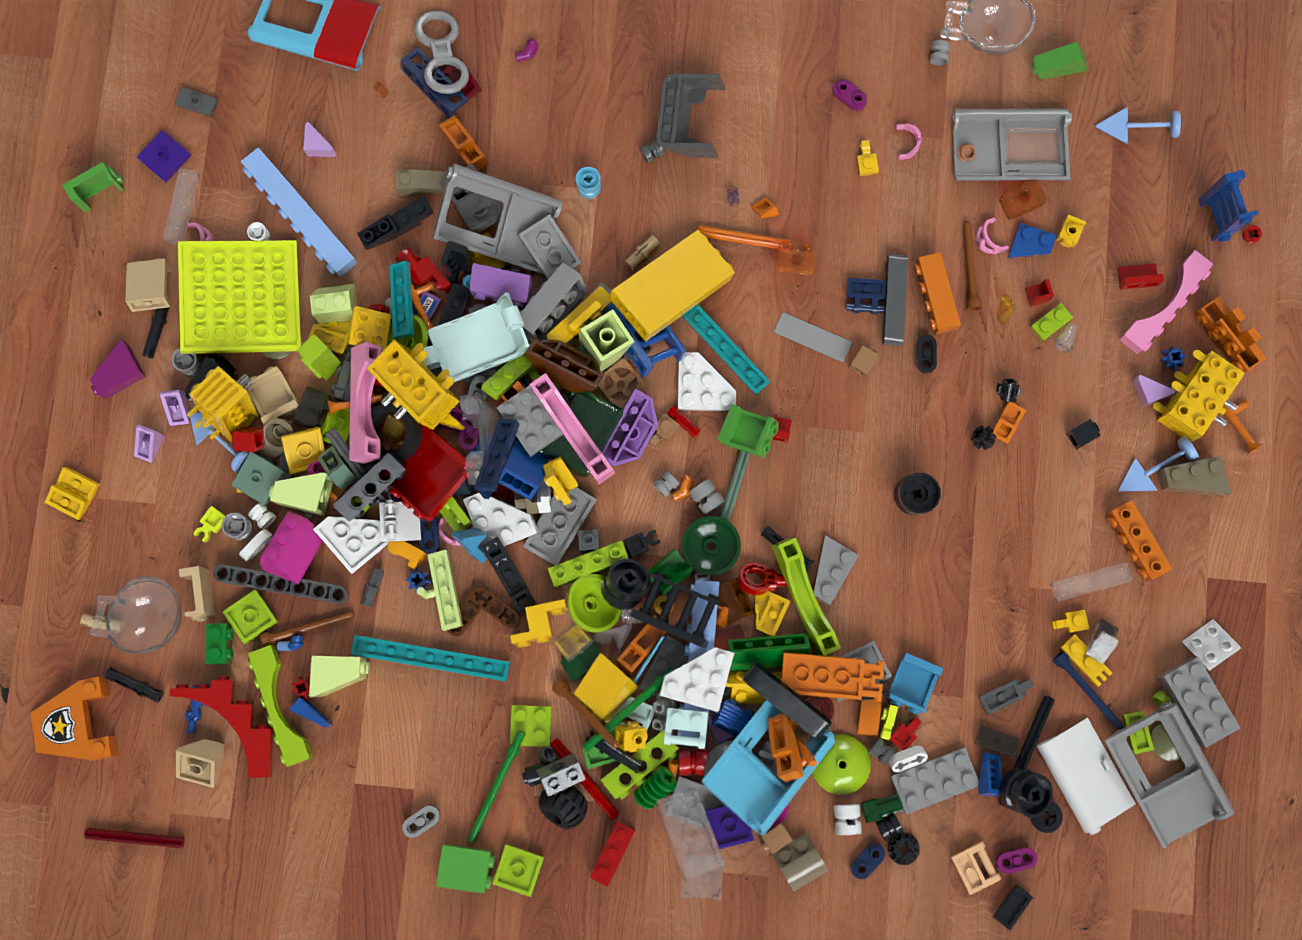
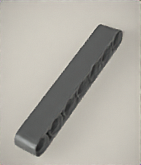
M220 564L213 570L214 578L225 584L335 604H345L350 599L349 590L339 585L301 579L300 583H304L305 590L302 593H298L297 587L299 584L272 573ZM227 569L228 575L222 579L221 572ZM246 572L247 580L242 583L240 575ZM265 576L267 579L266 584L260 586L259 579ZM284 579L286 586L280 590L278 583ZM323 586L324 594L318 597L316 590ZM339 590L344 592L341 600H337L335 597L336 592Z

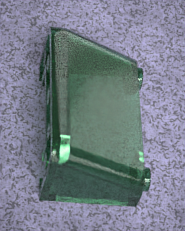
M569 391L567 394L568 402L570 403L569 408L602 453L624 410L590 391L577 393ZM564 434L538 452L551 461L561 457L570 472L576 476L587 477L590 474Z

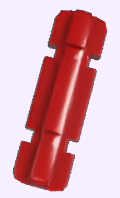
M673 406L668 411V415L672 419L675 418V421L685 431H688L691 437L695 438L699 435L700 429L696 425L693 426V422L683 413H680L676 406Z

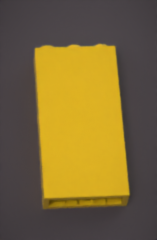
M697 230L614 288L609 299L645 341H648L728 283L735 272L732 266L721 257L720 252L709 243L707 237Z

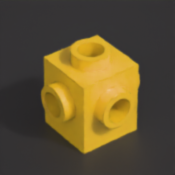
M630 721L627 722V725L615 727V739L619 742L618 748L627 752H637L638 749L646 748L647 731L638 722Z

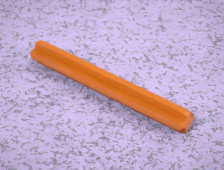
M699 225L697 228L707 238L788 251L791 243L789 239Z

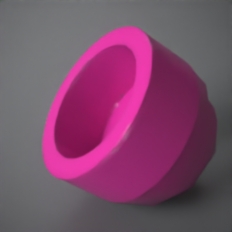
M319 461L310 463L307 467L308 475L324 473V468Z

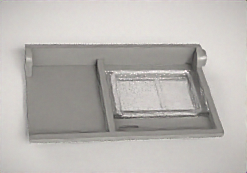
M954 109L952 114L955 180L1070 181L1067 127L1072 122V113L1068 109ZM969 143L975 147L976 157L963 162L958 158L957 150L961 145Z

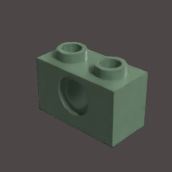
M333 445L317 457L329 478L341 491L349 487L357 479L354 472Z

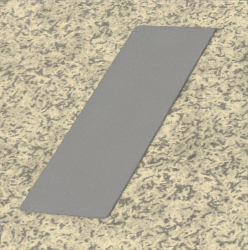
M784 312L774 330L776 334L841 362H844L852 344L849 340Z

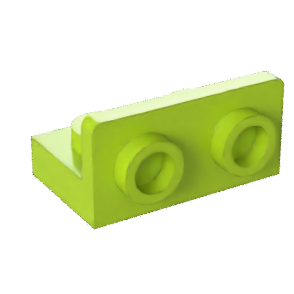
M451 496L440 510V513L454 531L466 530L473 523L454 497Z

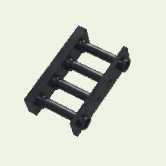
M655 571V574L648 572L647 576L654 578L653 584L643 607H640L639 611L632 609L630 616L706 649L709 641L703 639L705 636L703 633L715 605L724 607V604L719 602L720 597L710 593L707 597L665 579L667 575ZM661 583L671 585L672 588L660 616L658 615L657 618L650 616V609ZM679 590H682L690 595L678 623H675V626L668 624L669 619L667 618ZM699 597L708 601L696 631H693L691 634L686 631L687 627L685 625L696 599Z

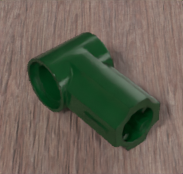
M899 794L860 803L866 823L875 822L883 819L884 816L904 811Z

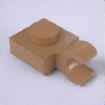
M664 413L658 421V426L655 430L656 434L651 438L649 444L656 448L663 438L668 441L680 424Z

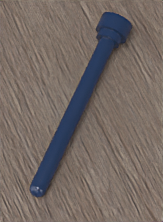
M1062 651L1056 655L1052 662L1057 667L1064 668L1117 730L1123 729L1122 722L1070 664L1071 661L1068 654Z

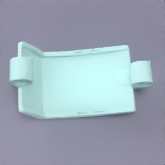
M503 293L495 304L429 329L427 332L432 346L424 348L428 356L422 363L429 370L441 367L442 371L444 369L449 370L450 375L448 377H452L454 382H457L522 356L528 349L529 343L523 331L524 322L518 306L513 305L509 293Z

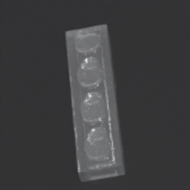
M179 168L162 240L164 242L178 244V241H184L187 223L189 222L200 176L198 171Z
M1126 562L1052 582L1050 585L1055 601L1058 602L1132 582L1133 579Z

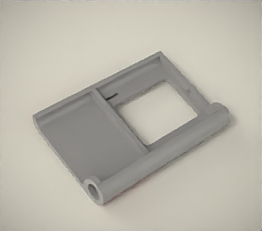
M453 164L452 167L449 166L445 175L448 179L436 219L433 238L446 243L451 241L467 246L468 250L542 273L517 235L549 214L553 220L556 219L561 212L562 201L457 164ZM454 187H459L503 203L494 238L446 223L445 219Z
M1170 701L1160 705L1159 710L1105 739L1110 752L1163 849L1169 843L1214 819H1226L1235 813L1177 704ZM1159 720L1185 768L1160 783L1151 786L1130 749L1126 738Z

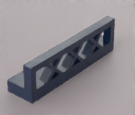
M417 47L401 59V70L448 119L453 115L456 116L457 110L468 102V98L461 91L452 94H442L431 89L424 79V69L427 66L425 63L428 64L431 60ZM418 55L423 62L422 64H414L411 59ZM438 67L434 69L435 77L433 79L436 82L445 83L446 85L453 84ZM449 95L458 96L461 100L454 105L449 100Z
M499 419L474 486L484 499H490L491 493L496 491L520 425L517 420Z

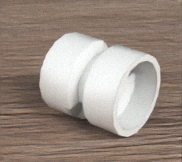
M860 804L834 805V817L838 819L835 823L836 835L862 834L861 822L858 820L861 816Z

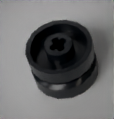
M632 559L617 560L610 567L601 583V593L604 600L610 606L620 610H629L637 606L650 586V577L647 576V569L641 563Z
M1021 767L1008 771L1003 777L999 795L1001 802L1007 809L1034 818L1044 814L1050 807L1053 799V788L1046 776Z

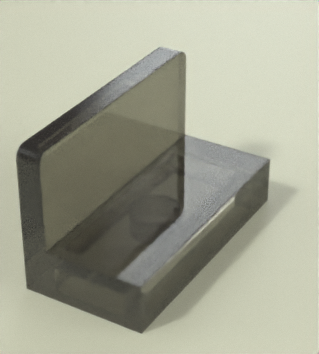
M980 725L974 744L1011 758H1017L1018 754L1015 753L1020 739Z

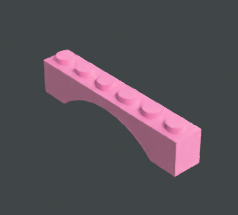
M1194 250L1177 269L1176 289L1166 308L1155 316L1134 322L1119 340L1136 354L1142 350L1146 352L1153 344L1151 339L1154 336L1158 337L1165 329L1162 327L1165 322L1170 323L1176 316L1175 310L1177 308L1181 309L1187 303L1186 297L1189 293L1193 295L1200 287L1198 282L1201 279L1204 281L1210 275L1211 271L1209 269L1213 263Z
M368 342L351 348L349 460L363 464L380 459V438L376 434L371 417V396L376 378L367 368L381 354V346Z
M545 373L529 384L596 482L601 484L614 475L613 468L587 434L547 374Z

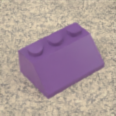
M473 263L470 292L474 295V298L479 300H485V298L493 299V302L496 303L503 293L508 292L514 306H518V308L526 307L533 289L530 275Z

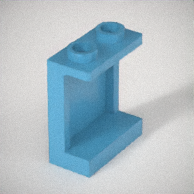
M904 653L889 688L890 694L886 695V698L890 699L889 703L901 707V705L909 707L908 711L919 715L920 712L926 713V706L938 676L942 674L943 668Z

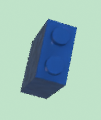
M515 440L499 483L531 500L540 487L545 473L543 465L548 463L549 458L538 452L530 457L521 442Z

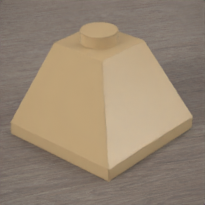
M203 739L177 748L176 778L214 788L224 759V744Z

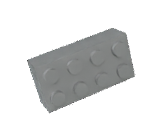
M562 263L553 271L552 276L541 285L537 294L529 299L526 307L519 311L524 322L523 331L527 340L531 343L534 339L548 340L546 335L571 313L588 292L581 274L565 263Z
M1199 657L1189 658L1157 676L1165 692L1170 695L1171 702L1177 704L1200 747L1206 748L1240 729Z

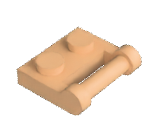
M983 841L951 856L969 895L1002 879L1000 874L996 873L984 849L986 846ZM976 852H978L989 875L986 879L973 856Z

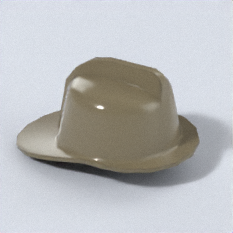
M274 418L265 424L262 428L264 429V448L259 450L262 455L274 458L284 452L280 436L294 433L292 421Z

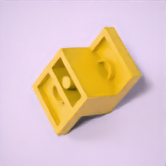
M565 599L526 607L530 631L511 635L512 644L522 648L531 646L530 642L537 641L538 644L549 642L550 638L554 637L549 614L551 613L553 616L565 614L564 610H568Z

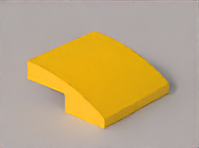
M67 466L63 467L56 484L51 486L44 503L80 520L94 498L100 483Z

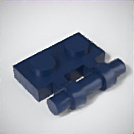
M848 278L847 298L854 299V304L846 303V311H853V313L858 314L860 312H870V314L874 315L885 313V306L878 305V300L885 301L887 280ZM861 299L871 300V305L861 304Z

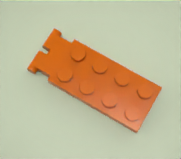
M784 652L782 682L799 695L862 700V696L874 697V701L881 702L883 683H875V679L884 678L885 661L877 660L876 664L865 663V659Z

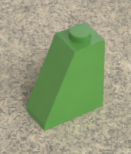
M1078 42L1033 56L1034 63L1031 64L1034 75L1037 74L1040 79L1088 70L1084 52Z

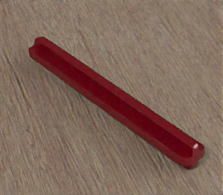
M86 828L84 832V838L89 840L183 848L185 844V838L178 836Z

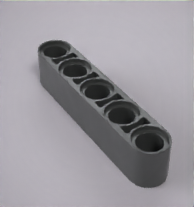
M890 253L887 255L883 345L903 346L908 255Z

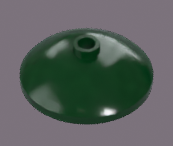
M706 516L697 519L687 528L682 539V552L686 562L695 571L705 575H718L726 572L736 563L741 551V541L735 527L727 520L717 516ZM708 543H714L715 548L713 550L708 549Z

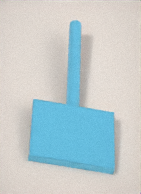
M665 635L661 637L653 652L648 655L633 680L635 684L666 637Z

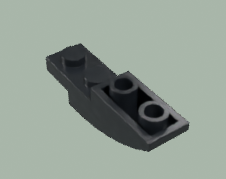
M421 196L392 215L387 214L357 234L364 248L369 250L421 225L420 222L434 214L426 197Z

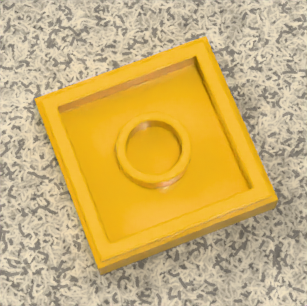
M319 427L280 436L289 474L306 471L308 465L319 461L317 457L325 452Z

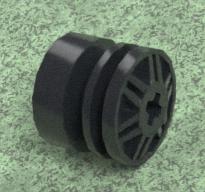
M914 473L902 478L894 490V500L897 507L909 515H921L932 511L938 505L941 498V489L938 482L926 473ZM918 491L917 495L919 498L913 499L914 494L912 492Z

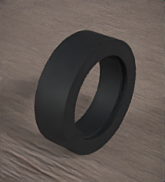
M389 403L387 406L380 404L371 410L373 426L378 437L383 420L389 415L395 414L402 405L397 408L393 403ZM408 411L401 417L406 426V437L403 444L395 450L404 461L415 454L422 440V424L418 423ZM380 442V457H382L388 450Z

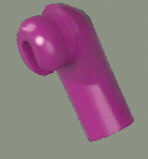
M535 39L527 41L524 51L515 53L517 62L534 58L538 50V43Z

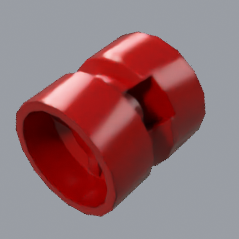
M679 749V776L691 775L692 772H695L696 775H704L707 749H698L694 753L690 749Z

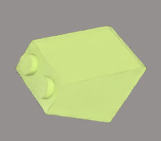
M347 284L317 288L310 295L312 316L319 323L323 324L334 321L344 322L352 319L353 308L358 306L356 285Z
M614 310L609 311L581 328L578 339L581 347L585 349L589 356L595 359L601 371L615 364L635 342Z
M327 473L275 481L274 486L272 485L270 488V501L279 506L324 516L334 482Z
M312 656L309 697H323L366 679V674L370 673V662H367V658Z

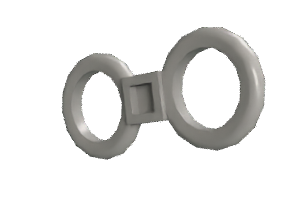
M443 11L424 13L415 23V34L418 40L424 45L431 47L433 60L424 69V79L427 85L436 92L442 94L458 92L466 86L469 80V71L466 64L460 59L453 57L450 46L459 35V25L455 18ZM438 19L447 22L451 27V32L445 38L432 39L423 33L422 28L428 21ZM449 64L460 70L461 77L454 84L442 85L433 79L432 72L440 65Z

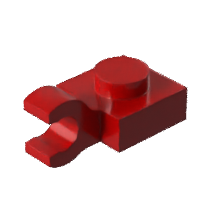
M914 716L907 726L901 723L891 734L890 740L902 751L906 750L917 738L913 732L922 722Z

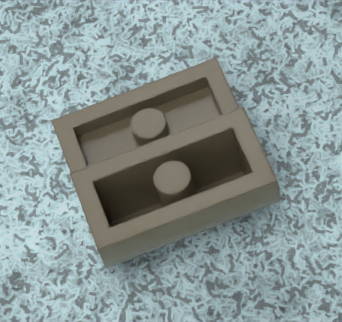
M806 833L772 854L793 892L828 872L822 858Z

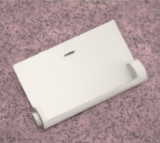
M1088 718L1037 745L1039 752L1084 833H1089L1090 835L1098 833L1102 825L1136 804Z

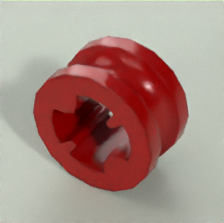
M1254 225L1249 226L1243 231V240L1248 244L1256 243L1262 237L1261 229ZM1254 231L1256 233L1254 236L1256 237L1249 238L1250 234L1248 232Z

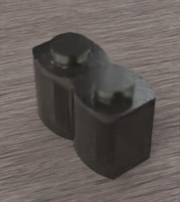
M307 386L294 415L293 422L307 429L314 427L322 429L325 421L324 414L326 411H329L327 398L333 402L331 396L328 393Z

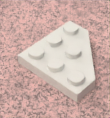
M686 352L679 362L678 409L690 411H729L732 404L736 405V390L699 353Z
M480 493L463 499L474 528L487 534L486 538L480 543L481 546L497 536L503 546L539 533L533 515L516 509V507L491 496L490 499H484Z
M328 516L313 529L351 574L389 543V541L381 542L380 520L359 518L356 520L353 518L349 522L345 517Z
M713 648L667 674L663 681L660 696L718 712L734 653Z

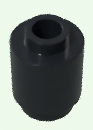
M541 762L524 768L525 772L522 773L525 785L529 784L530 787L541 784L536 770L548 765V763L543 764Z

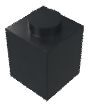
M1091 419L1066 433L1076 450L1101 436L1098 425L1092 422Z

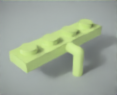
M442 550L428 554L434 589L427 591L419 587L417 594L425 599L436 597L443 631L461 627L463 623L448 550Z

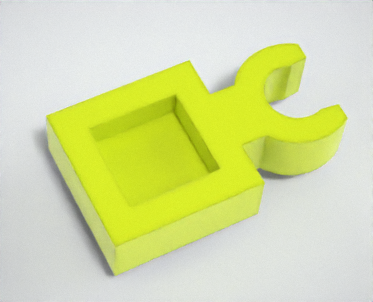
M211 506L199 521L203 526L197 528L194 535L198 537L201 532H204L205 536L202 541L206 543L211 537V531L217 534L221 529L222 521L226 515Z
M887 705V708H884L882 711L881 719L884 720L880 734L882 739H890L892 726L894 725L898 710L897 706Z

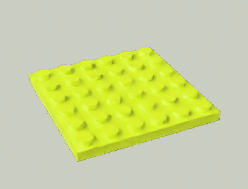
M297 240L178 241L181 354L297 351L301 347Z

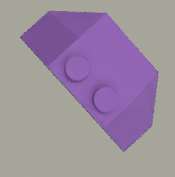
M635 388L622 406L600 448L601 453L609 464L617 466L640 459L658 426L651 397Z

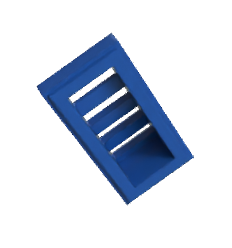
M299 698L290 707L292 712L322 727L332 726V722L305 698Z
M982 753L978 795L988 797L1000 796L999 791L1002 781L1000 755Z

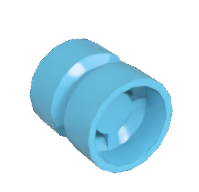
M584 167L577 172V190L582 197L592 199L599 195L601 191L600 174L593 167Z

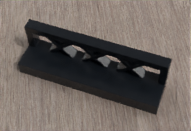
M448 241L440 263L450 284H457L461 272L472 274L474 262L467 246Z

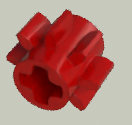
M299 676L297 683H291L294 686V690L291 693L298 695L297 700L303 696L306 700H310V677L307 676L304 681ZM301 685H305L307 688L306 692L300 688Z

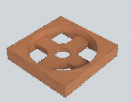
M622 358L604 372V377L598 385V388L617 411L621 410L631 395L632 391L628 387L629 383L634 379L638 381L637 390L644 392L648 388L625 358ZM625 368L630 373L623 378L619 377L615 370ZM609 376L614 383L613 386L606 391L604 388L605 378ZM619 381H623L625 383V386L623 388H619L617 386V383ZM619 392L623 393L627 399L616 400L612 397Z

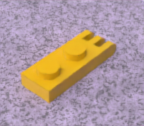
M1073 634L1060 647L1062 651L1068 654L1069 659L1097 687L1101 685L1096 679L1097 677L1103 682L1107 679L1102 674L1103 671L1108 676L1112 674L1109 668L1076 634Z

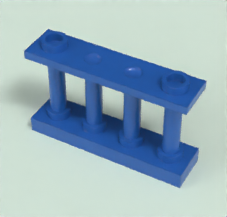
M1244 169L1224 174L1198 199L1200 207L1208 205L1211 208L1218 229V233L1211 238L1212 242L1219 240L1221 243L1230 240L1233 234L1245 224L1252 222V219L1258 214L1257 210L1247 212L1239 188L1240 182L1246 177Z
M614 304L607 306L605 314L614 310L635 341L626 352L642 378L650 374L653 364L672 355H674L678 362L682 360L686 353L685 347L682 342H679L669 325L648 341H639L633 334L636 330L632 325L626 323L624 316ZM663 339L665 340L669 349L651 357L646 355L643 348Z

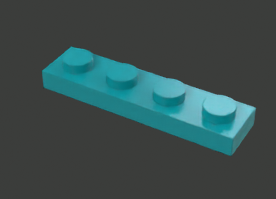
M407 261L389 265L393 338L397 340L414 336L410 263Z

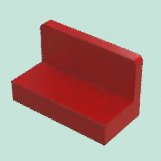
M1155 263L1123 266L1117 269L1120 290L1156 287L1164 282L1163 274L1157 273Z

